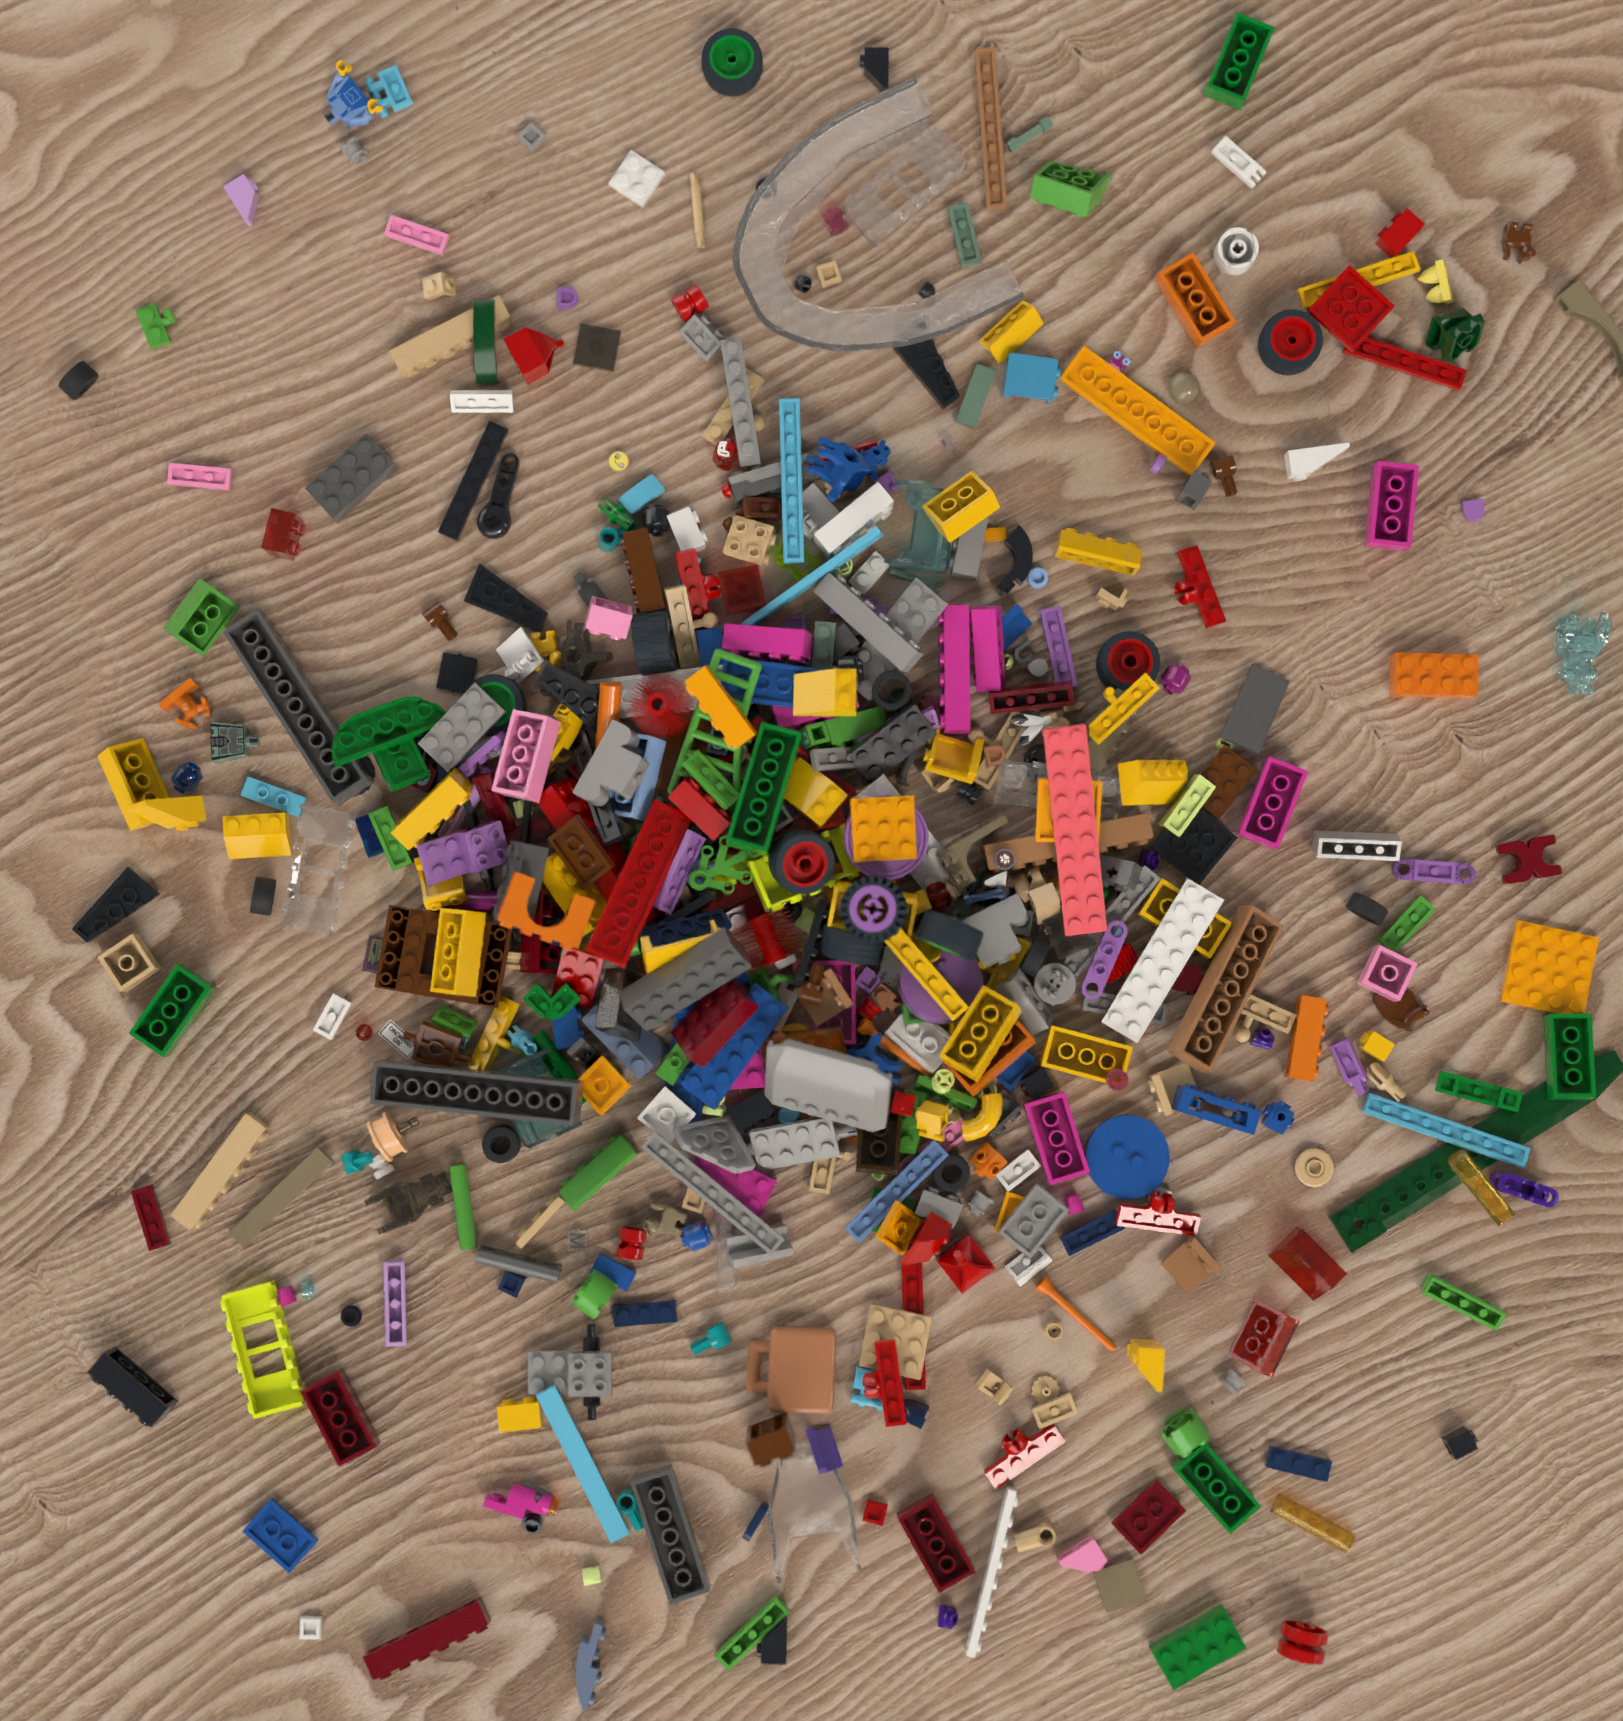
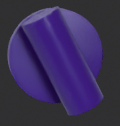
M1142 848L1138 865L1142 868L1145 865L1153 871L1159 864V857L1156 851Z
M1258 1029L1255 1031L1250 1045L1271 1051L1275 1037L1268 1029Z
M939 1604L938 1627L952 1629L958 1622L957 1610L954 1607Z

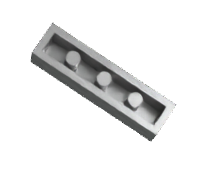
M989 516L954 540L953 549L956 550L955 558L951 557L949 569L952 570L951 576L976 580Z
M1314 830L1311 850L1317 858L1399 861L1402 841L1396 834Z

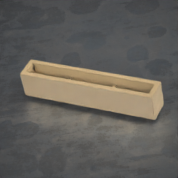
M497 295L491 299L495 300V331H501L509 327L512 319L500 296ZM473 308L390 350L389 352L403 378L416 375L418 370L424 367L434 366L437 360L443 357L444 359L449 358L455 354V351L461 348L467 349L471 347L474 342Z
M251 1112L245 1113L170 1216L190 1231L196 1228L199 1229L207 1219L205 1215L208 1211L212 1212L218 1205L219 1201L217 1199L219 1196L225 1194L232 1185L230 1181L233 1177L237 1178L244 1169L242 1165L246 1159L250 1160L257 1151L255 1147L258 1143L262 1144L269 1135L267 1131L270 1126Z

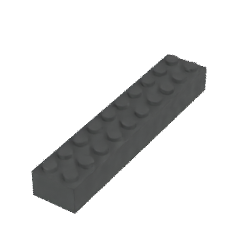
M255 609L224 630V635L332 803L341 805L374 783L360 759L335 768L332 759V745L339 727L267 615L263 611Z
M378 1060L373 1062L370 1104L574 1126L580 1123L583 1081Z

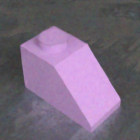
M242 174L223 186L246 224L250 227L253 225L259 196L255 192L258 190V187L252 178L248 180Z

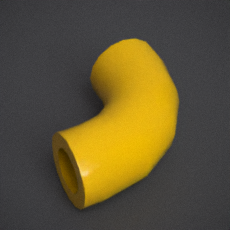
M1002 1094L981 1096L982 1109L975 1118L962 1122V1132L965 1141H972L986 1136L996 1127L1002 1115Z

